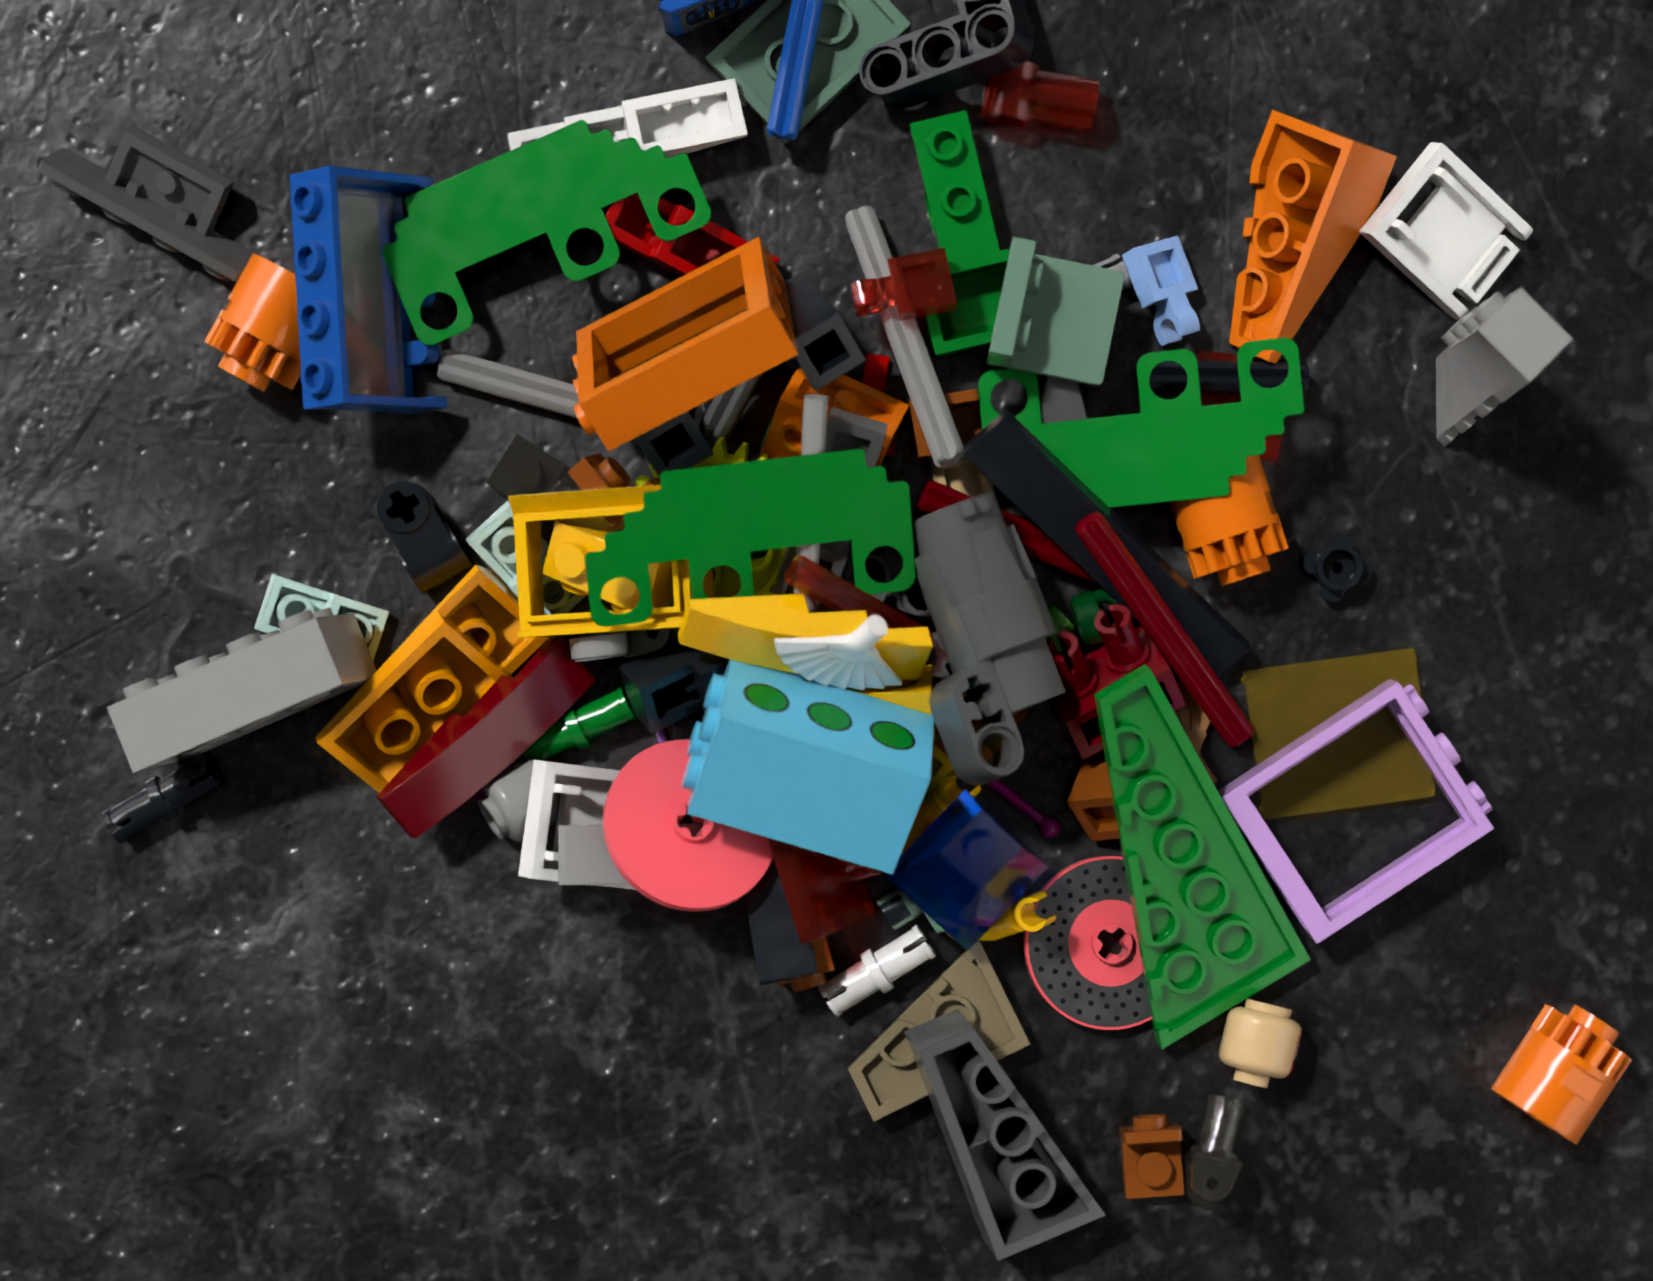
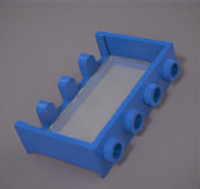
M326 166L289 175L303 410L327 409L413 414L447 408V396L414 398L413 367L434 364L439 358L440 349L438 344L426 345L419 340L411 341L410 319L381 253L384 246L396 242L398 239L394 226L396 222L403 220L402 196L414 194L434 185L433 178L336 166ZM436 293L427 296L422 302L421 308L431 306L435 302Z

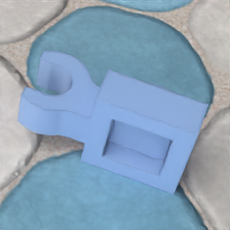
M1178 235L1135 247L1122 254L1141 308L1153 305L1156 307L1153 326L1156 338L1161 346L1178 342L1183 339L1182 336L1200 331L1199 319L1186 296L1196 291L1198 287Z

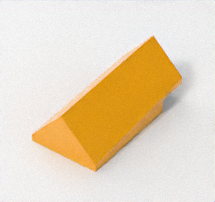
M475 565L317 734L315 740L317 744L380 793L451 714L465 716L502 675L512 677L511 674L551 636L518 638V632H520L518 597L495 571Z

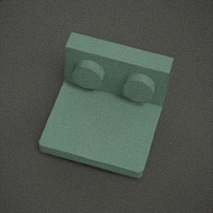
M1013 237L987 364L1091 386H1100L1104 379L1124 274L1117 270L1034 254L1036 241Z

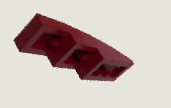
M551 637L515 677L502 675L465 716L451 714L381 790L376 798L406 834L416 839L465 803L512 764L558 721L596 679L582 661L575 662V659H571L570 646L565 639Z

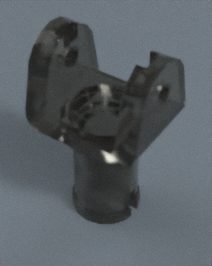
M1208 1096L1209 1103L1199 1145H1193L1191 1149L1184 1153V1193L1190 1202L1198 1206H1208L1223 1200L1230 1193L1240 1172L1243 1161L1237 1160L1238 1156L1233 1154L1242 1111L1245 1108V1103L1232 1099L1231 1102L1226 1104L1227 1097Z

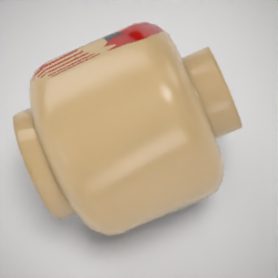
M1246 999L1245 1007H1235L1229 1011L1219 1048V1058L1225 1065L1236 1068L1233 1080L1268 1088L1270 1077L1283 1079L1291 1075L1302 1035L1300 1024L1290 1019L1292 1010Z

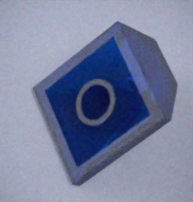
M965 789L899 857L893 874L885 872L884 875L968 951L1049 866Z

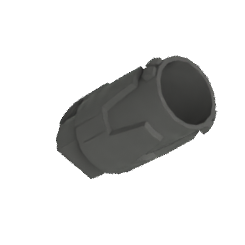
M993 492L960 501L912 522L913 545L918 558L914 559L915 572L953 672L952 676L937 683L931 691L929 701L931 713L956 775L965 783L975 786L983 785L1011 774L1018 769L1023 761V742L1012 714L1066 693L1046 642V638L1057 634V630L1014 524L1006 525ZM966 693L969 703L964 701L963 694ZM979 722L981 728L974 730L972 724ZM982 742L986 744L992 752V766H990L982 756Z

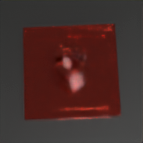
M768 838L801 944L821 939L876 914L865 879L886 872Z

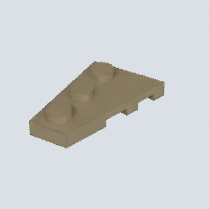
M979 940L975 941L848 1067L873 1121L879 1120L928 1095L904 1032L906 1030L959 1009L997 1061L1030 1045Z

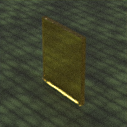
M1414 648L1243 671L1242 684L1245 686L1249 721L1254 727L1252 742L1256 765L1388 679L1399 682L1402 688L1411 684L1421 698L1416 666L1417 655L1414 652ZM1386 706L1259 789L1261 799L1260 812L1263 814V819L1266 820L1434 797L1436 786L1431 773Z

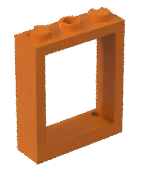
M757 237L576 331L577 354L572 356V360L578 372V378L573 380V385L579 397V403L574 405V410L584 431L588 435L596 432L609 452L798 355L787 283L761 238ZM748 308V310H746V311H744V312H742V313L736 315L737 313H739V312H741V311H743V310H745V309ZM726 320L725 322H723V323H721V324H719V325H717V326H715V327H713V328H711V329H709V330L703 332L704 330H706V329H708V328H710V327H712V326H714V325H716V324H718V323H720V322ZM691 338L690 340H688V341H686V342H684V343H682V344H680V345H678V346H676V347L670 349L671 347H673V346H675V345H677V344H679V343H681V342H683V341H685V340ZM658 355L657 357H655V358H653V359H651V360H649V361H647V362H645V363H643V364L637 366L638 364H640V363H642V362H644V361H646V360H648V359H650V358H652V357Z

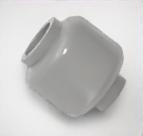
M520 757L482 788L483 797L477 803L487 824L499 839H504L508 836L515 842L523 843L533 758ZM553 793L549 828L557 823L561 793Z

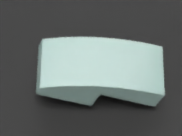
M507 500L465 540L518 597L513 512L510 502ZM541 536V566L543 571L549 544ZM542 574L544 615L567 614L585 597L584 595H577L566 591L561 587L560 581Z
M272 574L254 629L265 633L275 630L281 632L278 622L307 610H312V613L331 608L333 615L354 613L372 660H374L389 611Z

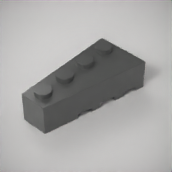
M959 1009L904 1031L981 1236L998 1261L1106 1216L978 1033Z

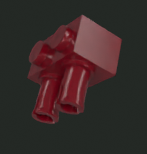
M1119 604L1108 606L1114 624H1109L1103 609L1095 616L1094 626L1100 634L1104 646L1086 656H1083L1079 641L1072 633L1059 632L1056 634L1062 647V651L1059 653L1051 637L1046 640L1066 693L1049 701L1056 717L1083 760L1103 750L1094 694L1145 664L1151 669L1173 711L1186 706L1171 668L1143 626L1135 629L1129 609Z

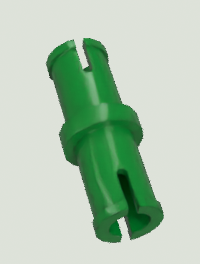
M621 686L616 691L579 708L573 704L555 724L523 752L524 756L534 760L546 761L576 746L583 750L593 745V738L630 721L638 720L631 710L626 690Z

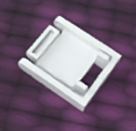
M1430 142L1360 229L1359 233L1452 318L1459 320L1464 314L1467 315L1469 310L1452 293L1456 291L1469 302L1478 303L1520 251L1505 235H1500L1504 228L1516 238L1524 241L1532 234L1533 229L1443 143ZM1429 179L1436 188L1407 224L1397 219Z
M542 760L533 761L518 876L558 882V826L603 824L605 800L613 781L621 770ZM556 792L561 793L554 847L553 850H547L546 845L553 793ZM630 884L595 885L636 890Z

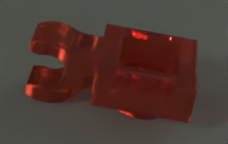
M945 248L887 259L890 276L851 283L856 317L873 315L893 305L897 307L899 321L957 310V302Z

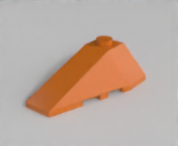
M1272 110L1251 164L1249 184L1256 186L1253 216L1244 219L1242 237L1250 240L1246 269L1237 276L1229 344L1240 348L1244 343L1276 338H1289L1292 340L1360 236V229L1376 211L1397 156ZM1264 350L1256 356L1276 364L1282 354L1275 350Z

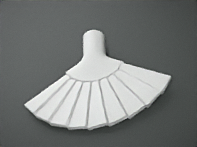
M878 615L869 616L856 630L846 635L774 638L777 655L780 656L784 665L787 664L795 674L799 673L809 681L814 680L826 687L829 684L844 690L846 687L865 690V688L884 689L885 686L902 685V680L880 657V652L874 647L888 631L887 623Z

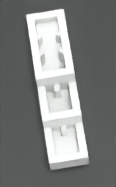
M733 78L625 100L621 102V106L564 117V122L507 133V139L511 151L582 119L587 123L590 132L593 134L607 129L610 131L615 142H621L632 137L636 139L640 150H647L658 145L662 148L665 157L671 158L681 153L687 154L744 138L748 134L736 80Z

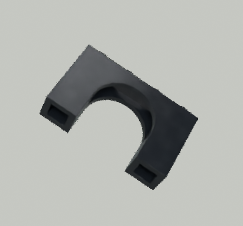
M802 271L786 281L798 355L769 370L778 368L796 369L804 376L811 387L817 391L866 360L838 311ZM748 308L745 309V310H743V311H741V312H739V313H737L736 315H738V314H740V313H742V312L748 310ZM713 398L635 438L659 479L663 471L692 468L714 454L699 429L701 420Z

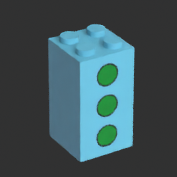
M729 659L724 676L715 673L712 675L704 700L703 708L707 709L703 721H696L687 749V755L690 757L681 784V788L691 790L687 814L893 874L931 780L933 716L848 689L844 690L829 684L826 687L814 680L809 681L795 673L745 664Z

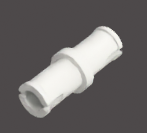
M917 924L911 930L876 952L869 948L861 953V961L830 979L827 983L818 986L823 998L827 997L830 1000L827 1004L836 1017L841 1016L844 1011L878 990H881L883 993L888 992L894 988L892 983L894 980L928 959L936 957L931 945L924 942L927 938Z

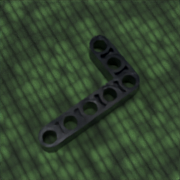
M956 0L959 15L883 42L868 50L862 58L859 67L863 86L890 106L903 109L1020 67L1031 56L1034 47L1033 33L1024 0ZM1003 27H1008V34L1003 43L991 48V42L996 32ZM954 47L953 58L945 66L939 67L938 62L942 53L946 49ZM901 66L899 79L887 87L888 75L893 69Z

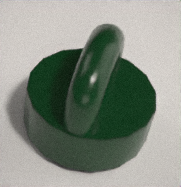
M1104 588L1093 592L1090 590L1072 596L1069 601L1085 647L1091 651L1104 646L1100 634L1094 626L1095 616L1100 611L1098 605L1102 603L1121 605Z

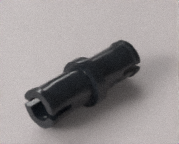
M202 753L193 761L162 779L154 776L145 782V789L115 807L103 811V819L108 829L126 818H130L116 827L117 830L112 833L113 837L122 844L128 841V838L162 818L166 821L174 819L180 815L179 808L213 788L220 787L222 782L216 768L202 777L194 779L208 771V767L212 765L210 759Z

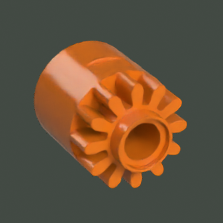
M253 253L228 297V305L225 310L222 309L204 342L224 353L218 365L219 368L264 392L272 379L282 386L293 390L301 376L296 276L287 269Z
M1260 455L1246 458L1247 472L1245 475L1231 476L1229 478L1230 492L1227 496L1169 501L1194 579L1216 572L1221 586L1271 571L1267 556L1289 549L1279 514L1276 513L1270 496L1271 490Z
M1545 1004L1490 1089L1539 1123L1577 1145L1632 1059L1612 1046L1620 1033L1596 1016L1575 1004L1568 1015L1562 1014L1555 1008Z

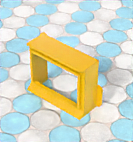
M661 485L508 496L514 521L520 620L518 638L680 628L688 600L692 599L688 559L672 561L674 607L653 608L650 617L643 622L600 626L592 620L590 612L544 615L540 521L625 515L627 512L641 511L644 508V493L658 491L661 489ZM710 569L703 579V590L709 598H715L713 569ZM633 609L614 610L609 612L613 614H626L632 611Z

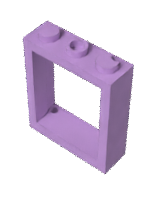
M1392 679L1386 680L1218 790L1240 832L1308 936L1316 944L1494 829L1486 817V814L1493 810L1492 806L1474 781L1465 785L1454 768L1456 764L1461 762L1457 751L1442 732L1434 737L1422 717L1430 713L1429 709L1411 684L1402 688L1399 682ZM1387 706L1459 816V819L1321 908L1248 796Z

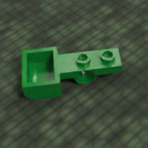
M967 110L910 123L909 127L923 182L927 211L942 262L941 265L916 270L914 275L934 358L990 345L1010 248L1001 251L999 248Z

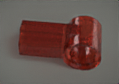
M1026 61L1014 70L985 81L980 117L991 122L1011 126H1028L1031 122L1090 132L1096 111L1100 81L1042 71L1039 65Z

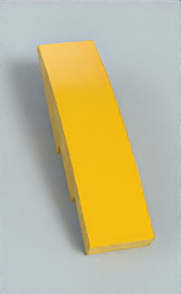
M804 594L689 599L677 635L681 645L745 664L794 673L787 664L784 665L780 656L777 655L774 638L846 635L856 630L868 616L866 610L809 613ZM928 627L888 629L887 633L874 647L880 652V657L901 680H919L933 644Z

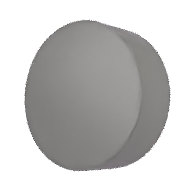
M627 632L569 639L571 659H575V662L627 656V653L630 652Z

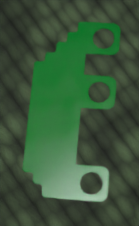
M581 119L405 197L404 204L409 215L407 218L395 223L394 229L398 239L396 242L384 246L381 253L419 341L426 345H434L468 330L472 325L473 314L455 272L544 233H547L564 275L570 280L580 281L614 266L619 259L620 251L602 208L635 193H638L656 236L664 241L674 240L705 226L711 218V209L688 155L681 153L667 158L662 148L658 145L647 150H640L636 139L632 137L621 142H615L609 130L604 129L593 134L590 132L587 123ZM672 188H681L688 191L695 201V212L692 218L682 225L676 226L666 223L658 212L660 197L664 192ZM582 228L595 230L602 237L604 243V250L600 259L587 266L578 265L573 262L568 256L566 249L570 235ZM437 292L448 294L457 305L455 321L451 326L442 330L429 328L423 322L420 315V308L424 299Z
M1289 338L1244 343L1237 352L1241 402L1208 406L1201 405L1198 363L1196 356L1191 351L1178 349L1147 353L1137 363L1141 413L1043 424L1041 421L1036 374L1013 369L988 371L980 377L978 382L982 430L1000 415L991 404L993 388L1002 380L1014 379L1025 387L1028 394L1026 407L1020 414L1014 417L1109 508L1227 496L1230 492L1229 478L1231 476L1245 475L1247 472L1246 458L1262 455L1266 451L1265 438L1267 436L1283 434L1285 430L1284 418L1286 416L1298 415L1304 412L1299 350L1296 343ZM1264 350H1275L1281 353L1288 363L1286 379L1282 384L1274 388H1263L1257 385L1250 374V365L1253 358ZM1165 361L1178 363L1187 374V386L1184 392L1174 399H1162L1154 394L1150 387L1149 379L1155 366Z
M862 449L663 471L660 475L661 489L644 493V508L641 511L627 512L623 516L624 529L622 531L606 533L604 536L606 548L603 551L588 552L585 555L591 618L600 626L639 623L650 617L653 607L648 564L688 559L692 599L709 598L703 590V579L710 569L720 565L730 566L738 572L741 578V588L735 597L754 596L750 552L851 540L854 581L858 591L866 595L903 591L910 588L915 581L909 484L905 481H887L886 469L883 466L868 467L866 465L865 452ZM880 546L895 548L903 559V567L900 574L894 580L886 583L872 580L865 570L867 556L872 550ZM623 577L630 579L639 589L638 604L632 611L626 614H613L605 609L601 602V591L604 585L614 578Z

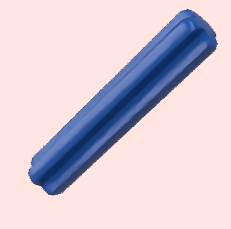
M824 0L791 1L767 124L768 135L775 138L795 140L798 136Z

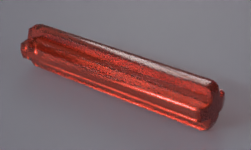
M803 555L796 556L792 560L790 567L785 571L784 580L787 584L835 612L866 610L868 617L871 615L882 617L887 623L888 629L925 627ZM929 630L931 640H933V633Z

